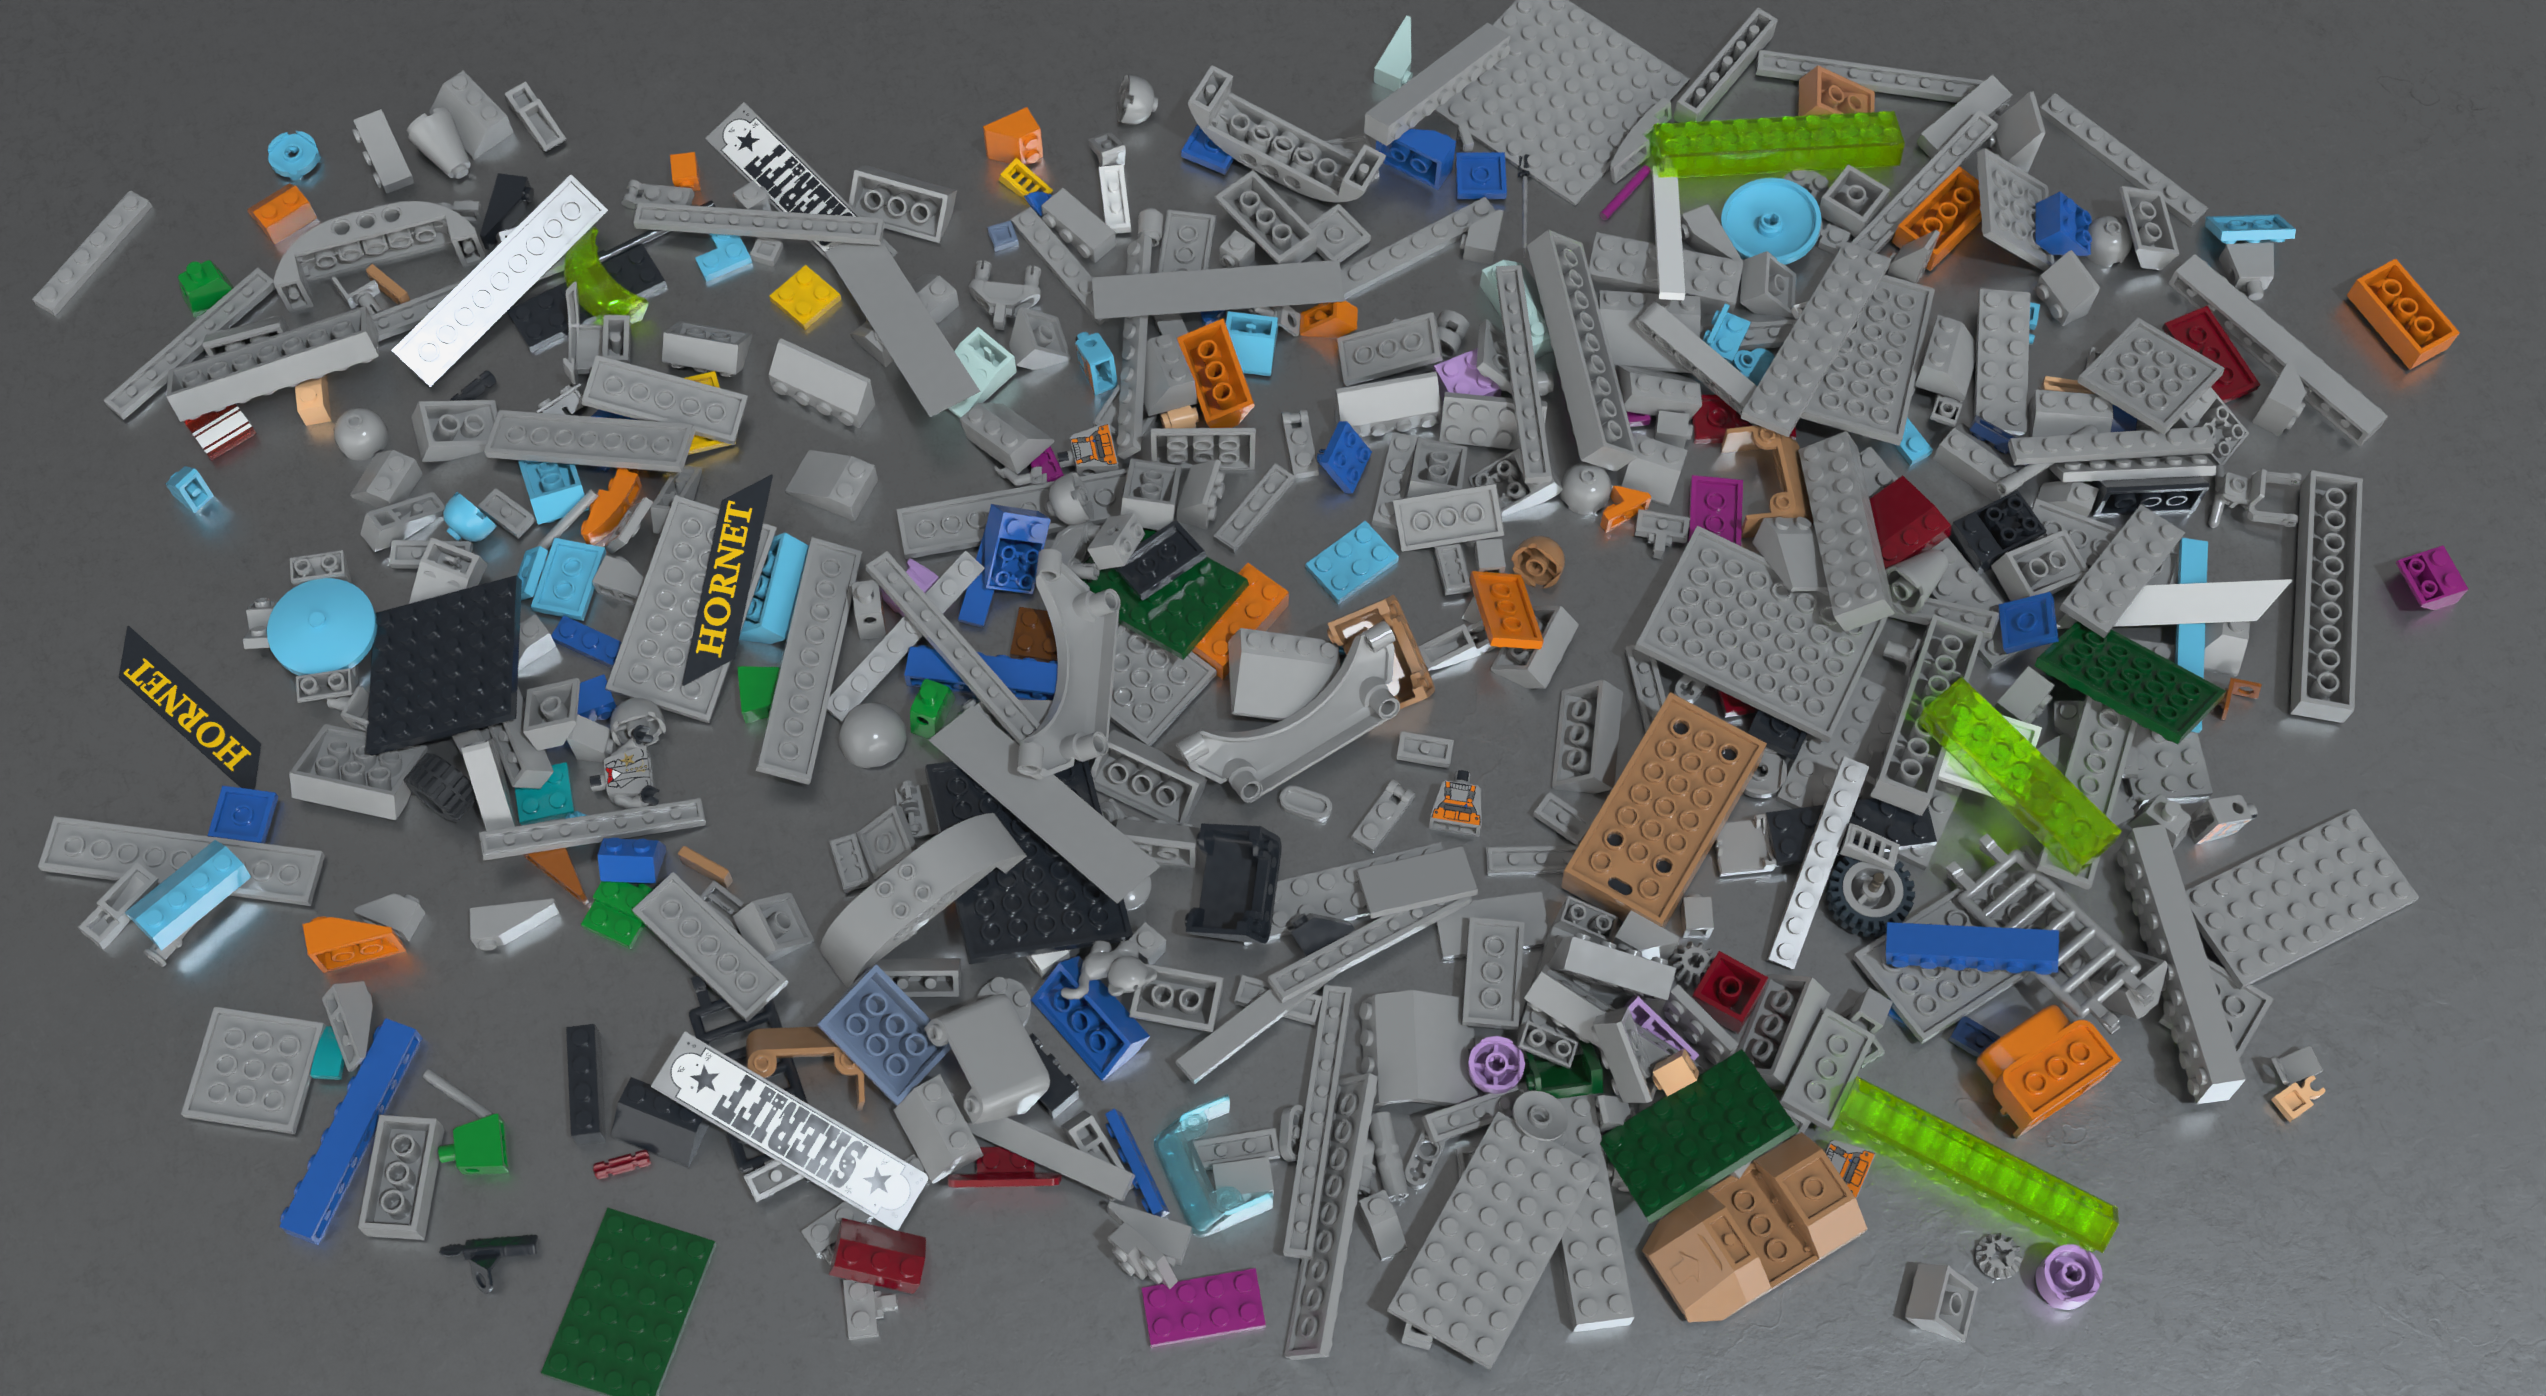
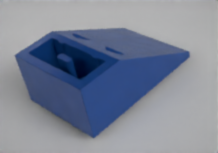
M991 504L985 528V588L1033 594L1036 583L1038 553L1044 549L1050 518L1036 510Z

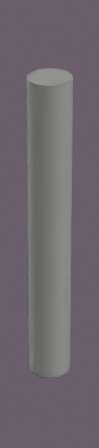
M590 489L537 546L547 550L552 545L554 538H559L599 495L593 489Z
M431 1069L424 1073L423 1079L479 1118L494 1114Z

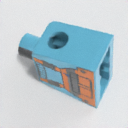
M1088 332L1078 334L1075 339L1078 362L1095 396L1116 388L1118 381L1114 356L1100 334L1094 333L1089 335ZM1098 364H1100L1101 369L1099 371L1095 367Z

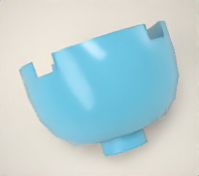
M458 492L445 505L443 516L444 521L449 526L446 531L457 541L461 538L469 542L481 541L489 536L497 527L496 524L487 516L485 517L477 507Z

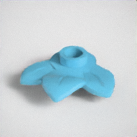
M1756 348L1751 352L1740 350L1737 352L1732 365L1758 386L1775 356L1770 351L1762 348Z

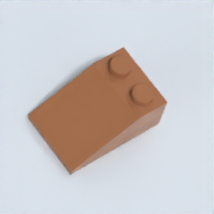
M1818 65L1799 79V120L1817 128L1870 134L1874 132L1875 91Z

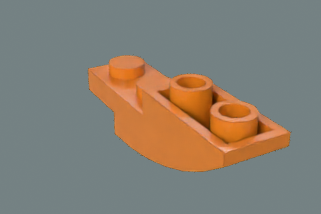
M617 468L615 478L610 479L608 491L599 489V496L590 505L589 517L583 521L581 526V535H583L586 544L595 545L616 528L628 508L634 504L642 487L637 474L638 469Z

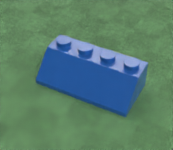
M1077 956L1060 962L1031 1001L1103 1081L1135 1056L1149 1039L1150 1035L1134 1018L1130 1017V1013L1115 996L1108 992V988L1100 979L1090 980L1088 993L1080 999L1070 1000L1062 997L1061 990L1063 988L1077 989L1079 987L1078 980L1081 975L1083 960Z

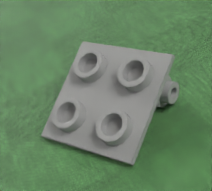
M912 781L902 782V787L895 789L897 806H902L913 837L939 834L928 784L915 786Z

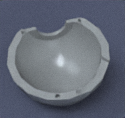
M869 702L857 705L849 712L841 726L838 738L839 748L845 759L857 767L869 769L871 767L883 766L895 760L903 751L907 739L906 725L901 716L885 704Z

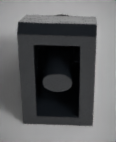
M1303 913L1291 921L1292 925L1287 928L1305 956L1324 948L1355 930L1353 925L1347 920L1313 913L1308 915Z

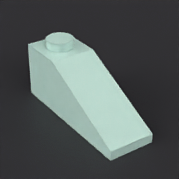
M1407 15L1374 69V83L1392 91L1399 89L1411 80L1413 73L1410 72L1411 17Z

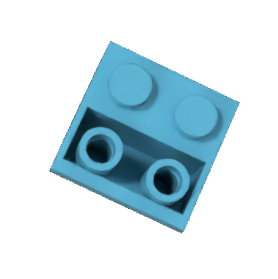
M1228 311L1226 326L1243 373L1271 376L1278 332V317Z

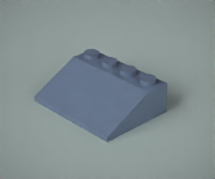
M877 964L867 968L817 1024L896 1106L951 1049L949 1043L945 1046H935L930 1041L924 1028L931 1019Z

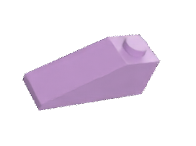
M1634 995L1622 1007L1628 1006L1635 1023L1679 1051L1685 1048L1693 1060L1699 1056L1638 996Z

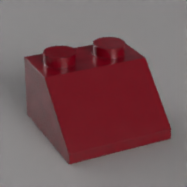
M1719 951L1692 997L1717 1023L1739 1034L1764 992L1769 977Z

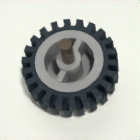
M1845 856L1843 861L1836 865L1827 883L1826 900H1830L1828 904L1829 911H1835L1833 918L1836 921L1841 919L1843 921L1841 926L1844 929L1848 926L1852 927L1851 933L1857 935L1859 931H1862L1863 937H1869L1871 933H1874L1875 937H1881L1883 932L1887 933V922L1902 923L1913 907L1915 892L1912 890L1915 885L1913 880L1909 881L1911 876L1909 870L1903 872L1904 864L1901 861L1895 864L1892 871Z

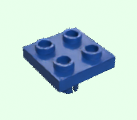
M1339 421L1327 448L1320 449L1319 453H1317V462L1322 465L1344 493L1353 494L1372 451L1347 421Z

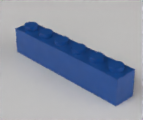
M925 645L918 647L910 646L904 674L907 686L920 688L923 680L929 679L950 687L952 692L974 694L936 649ZM977 652L1018 700H1053L1057 684L1058 661L1046 663L1037 662V660L1032 658L1020 660L1012 659L1006 655H997L995 657Z
M1887 922L1886 964H1892L1895 967L1904 968L1908 965H1914L1925 969L1949 967L1952 970L1974 968L1983 972L2006 970L2010 973L2035 971L2041 975H2048L2052 972L2058 973L2059 930Z

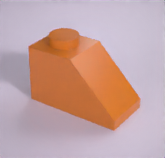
M1347 301L1318 304L1301 312L1300 335L1305 337L1339 338L1357 330L1358 308Z

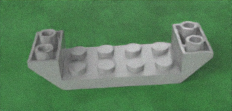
M343 550L290 558V575L294 587L310 580L323 578L340 579L352 584ZM358 664L352 669L296 676L297 702L353 695L359 682Z
M1567 896L1549 930L1532 984L1545 964L1548 966L1564 937L1580 933L1590 936V942L1600 944V941L1611 942L1618 917ZM1561 974L1589 992L1591 982ZM1526 1000L1517 1030V1047L1569 1069L1578 1042L1574 1040L1576 1032L1567 1026L1563 1028L1552 1021L1550 1015L1544 1011L1538 1012L1532 1009Z

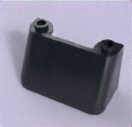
M1201 823L1196 842L1201 852L1207 856L1199 908L1193 907L1186 914V932L1191 935L1266 944L1271 933L1282 844L1280 837L1262 826Z

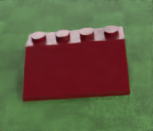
M1903 475L1869 499L1885 569L1932 549L1951 535V524L1937 507Z

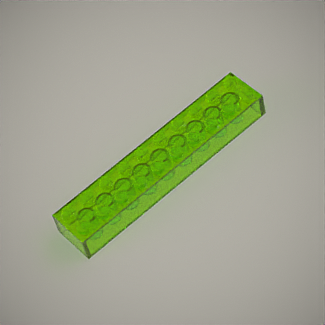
M1895 111L1653 124L1651 150L1659 178H1685L1792 172L1798 170L1845 169L1848 164L1854 168L1900 166L1905 142Z
M1856 1076L1838 1115V1119L1842 1121L1841 1124L1853 1131L1859 1129L1867 1133V1137L1878 1144L1885 1142L1894 1147L1893 1150L1899 1155L1907 1158L1912 1156L1920 1160V1164L1931 1171L1938 1169L1946 1173V1177L1957 1184H1962L1963 1182L1973 1187L1972 1190L1982 1197L1988 1198L1991 1196L1999 1200V1204L2007 1210H2019L2026 1214L2025 1217L2031 1222L2038 1225L2044 1223L2052 1227V1231L2063 1238L2070 1236L2080 1241L2079 1245L2088 1251L2095 1252L2097 1250L2104 1253L2119 1225L2118 1207Z

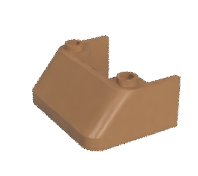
M1759 425L1726 429L1720 448L1721 453L1756 449L1772 450L1781 489L1780 493H1776L1771 497L1769 513L1746 515L1742 525L1741 539L1755 537L1764 518L1803 517L1808 519L1813 526L1814 521L1798 443L1791 437H1786Z
M819 1027L756 1029L748 1035L746 1040V1068L765 1079L775 1072L777 1058L834 1056L835 1067L841 1074L855 1075L856 1111H862L865 1103L864 1072Z

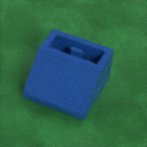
M2058 192L2036 203L2035 243L2051 255H2065L2072 250L2076 256H2088L2091 254L2092 237L2088 232L2089 224L2092 222L2091 215L2087 210L2078 206L2071 198H2068L2062 192Z

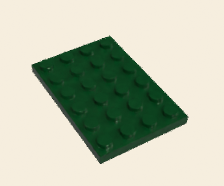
M1143 528L1145 535L1140 543L1154 535L1157 531ZM1090 555V557L1084 563L1092 564L1095 562ZM1206 557L1143 601L1114 568L1099 570L1097 580L1081 579L1090 587V591L1095 594L1107 589L1115 590L1119 595L1121 604L1118 623L1182 660L1189 655L1249 586L1247 578L1209 557Z
M2078 621L2058 638L2059 642H2055L2037 658L2034 665L2045 674L2061 680L2069 687L2090 696L2094 701L2101 702L2112 708L2116 713L2132 719L2140 726L2161 735L2165 740L2177 745L2223 699L2226 690L2112 629L2103 638Z
M1740 1049L1700 1074L1697 1081L1669 1096L1663 1097L1625 1121L1623 1125L1617 1126L1602 1135L1600 1145L1651 1224L1799 1132V1130L1744 1050Z
M607 1208L541 1374L606 1396H658L715 1251L716 1241Z

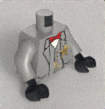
M638 725L634 730V736L613 752L610 757L603 760L605 774L590 776L592 792L607 790L611 803L625 809L641 808L649 804L657 805L659 803V799L655 798V793L660 792V790L654 787L651 756L646 745L643 746L644 742L651 743L653 741V736L646 734L650 727Z

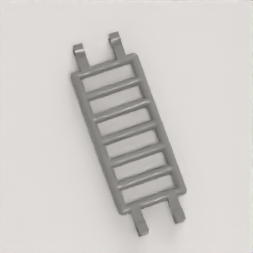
M1985 834L1979 839L1981 844L1979 849L1985 855L1991 857L1997 863L1975 882L1955 861L1946 867L1948 871L1947 877L1964 890L1959 894L1958 902L1984 927H1999L1991 917L2036 880L2046 892L2003 928H2021L2056 899L2066 911L2043 930H2060L2074 918L2086 928L2059 951L2058 967L2093 937H2096L2107 947L2061 986L2049 974L2041 975L2035 971H2030L2076 1017L2084 1018L2091 1013L2106 1031L2112 1035L2120 1028L2118 1025L2120 1020L2101 1003L2123 984L2135 995L2142 1005L2147 1006L2153 1001L2151 995L2154 994V991L2135 976L2141 970L2140 963L2045 873L2037 871V866L2020 850L2014 849L2007 855L1988 834ZM2017 862L2027 873L1982 910L1972 898ZM2114 956L2127 966L2082 1005L2069 994Z

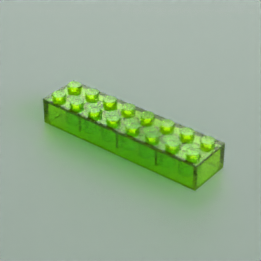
M1963 677L1959 678L1922 710L1918 723L2075 877L2116 842L2122 831Z

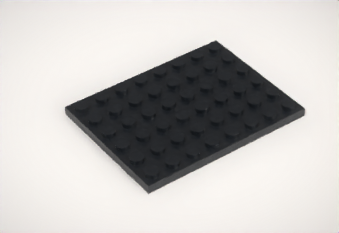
M1075 759L1074 766L1053 774L1102 815L1088 760L1081 762ZM953 761L926 765L925 773L939 833L972 817L994 813L1027 855L1006 873L996 867L954 900L969 964L1092 947L1095 941L1109 942V944L1127 941L1133 936L1124 898L1118 903L1112 900Z

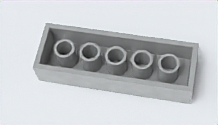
M1596 232L1589 264L1595 292L1606 290L1658 294L1656 244ZM1682 249L1685 296H1700V309L1703 314L1714 316L1717 310L1722 311L1725 304L1730 305L1728 313L1733 314L1744 261Z

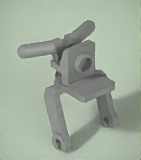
M2216 465V475L2214 476L2216 482L2215 490L2218 494L2214 496V503L2209 518L2210 527L2216 528L2219 525L2224 504H2228L2231 508L2241 504L2247 510V518L2251 521L2296 527L2298 522L2297 515L2255 510V504L2264 498L2266 482L2298 486L2300 485L2301 474L2269 472L2261 468L2253 472L2250 479L2230 472L2225 474L2224 467Z

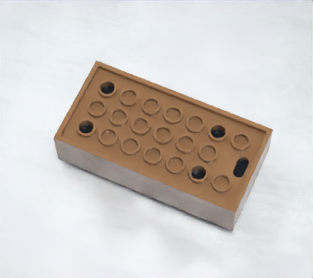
M1670 692L1566 866L1561 888L1599 909L1617 916L1623 922L1632 910L1658 926L1665 928L1761 763L1767 743Z

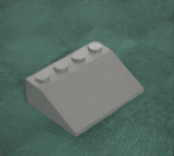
M1599 291L1598 305L1614 367L1623 365L1655 371L1690 373L1645 335L1635 322L1651 303L1656 302L1700 338V296H1685L1684 300L1659 299V294Z
M1256 428L1151 429L1152 462L1182 466L1181 471H1190L1192 465L1220 460L1221 470H1255Z
M1240 628L1228 641L1231 714L1281 721L1295 714L1315 699L1339 671V645L1337 643L1333 644L1331 640Z
M324 724L289 772L292 798L397 820L411 795L404 777L427 753V746L416 744L371 756L365 751L367 733Z

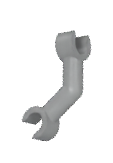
M995 466L997 473L1003 478L1007 477L1015 486L1029 483L1043 485L1047 482V473L1042 474V467H1034L1031 469V473L1017 475L1007 467L999 469Z

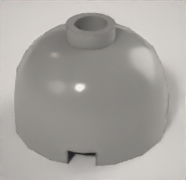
M1125 75L1119 89V94L1122 96L1121 103L1117 102V121L1128 125H1137L1146 121L1152 111H1156L1158 97H1154V89L1147 80L1135 75Z
M2109 215L2098 217L2089 224L2088 232L2092 237L2091 254L2086 256L2087 259L2097 265L2106 267L2112 266L2113 263L2123 262L2131 250L2133 240L2130 228L2126 222L2118 217Z
M360 407L349 409L337 419L334 427V438L339 449L348 458L361 461L373 458L375 456L374 453L386 447L389 439L386 424L371 409Z
M1587 462L1578 463L1571 466L1565 472L1561 481L1563 490L1560 493V498L1562 502L1564 500L1568 505V509L1581 515H1592L1608 504L1611 495V480L1607 472L1599 466Z
M1071 472L1058 478L1051 485L1049 491L1050 500L1047 501V507L1052 516L1056 515L1060 521L1067 525L1083 524L1094 519L1092 502L1089 501L1087 503L1085 494L1088 491L1078 473Z
M630 698L615 707L610 717L613 741L618 746H622L621 743L625 744L634 736V730L638 725L650 727L646 734L652 735L653 741L651 743L644 742L643 746L646 745L647 747L656 743L659 740V735L662 732L664 734L666 731L661 710L654 702L644 698Z

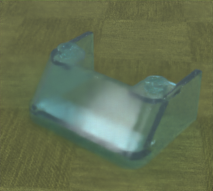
M1228 1094L1186 1111L1162 1130L1154 1140L1156 1156L1184 1220L1188 1226L1192 1227V1234L1196 1237H1207L1273 1208L1274 1196L1272 1191L1248 1202L1244 1201L1239 1190L1231 1186L1222 1187L1214 1191L1193 1144V1140L1202 1137L1206 1133L1209 1120L1230 1112V1098Z

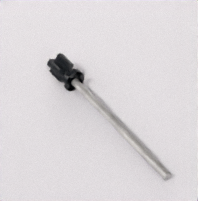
M1528 154L1524 156V168H1529L1527 159L1530 155ZM1519 156L1518 169L1521 172L1518 173V178H1521L1522 175L1523 258H1526L1527 174L1528 177L1532 176L1530 171L1522 170V156Z

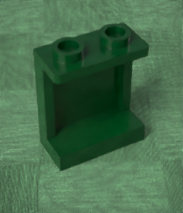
M1579 1040V1055H1574L1569 1069L1547 1059L1534 1061L1532 1053L1524 1050L1525 1067L1523 1076H1526L1528 1091L1546 1092L1556 1099L1603 1093L1602 1067L1591 1042L1586 1043Z

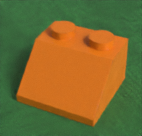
M1027 107L983 126L988 159L1010 164L1017 158L1024 165L1035 163L1043 157L1041 129Z
M290 183L247 209L248 213L274 245L317 219L309 201L296 185Z

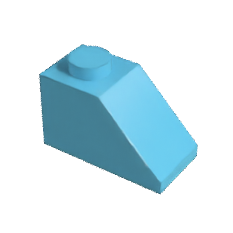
M184 466L165 483L172 495L193 513H196L214 496L195 468Z

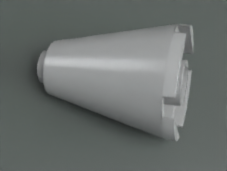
M446 108L433 109L435 114L428 117L425 113L420 115L407 128L409 135L406 136L409 141L450 178L460 179L466 176L471 164L449 110Z
M1930 549L1885 569L1893 606L1896 611L1901 613L1910 611L1913 614L1923 607L1948 568L1947 557L1942 551Z

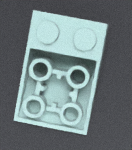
M979 327L968 335L954 351L981 391L948 408L959 418L965 415L977 403L985 402L1016 373L1015 356Z

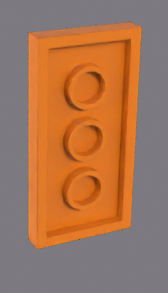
M1472 571L1469 580L1490 646L1541 649L1544 640L1522 575Z

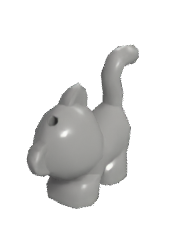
M1129 940L1121 941L1118 947L1112 951L1109 942L1095 941L1090 953L1082 963L1081 975L1078 980L1079 987L1077 989L1063 988L1061 995L1063 998L1070 1000L1080 999L1088 993L1090 980L1108 978V992L1112 996H1121L1123 993L1134 992L1144 984L1155 981L1157 972L1151 967H1146L1139 959V950L1136 943Z

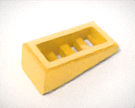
M1017 158L1000 174L998 179L1004 186L1024 200H1026L1024 198L1026 194L1036 192L1038 189L1047 194L1053 192L1052 188ZM1017 172L1019 176L1014 180L1012 176ZM1023 178L1027 179L1022 186L1019 184ZM1031 183L1035 186L1028 192L1026 188Z

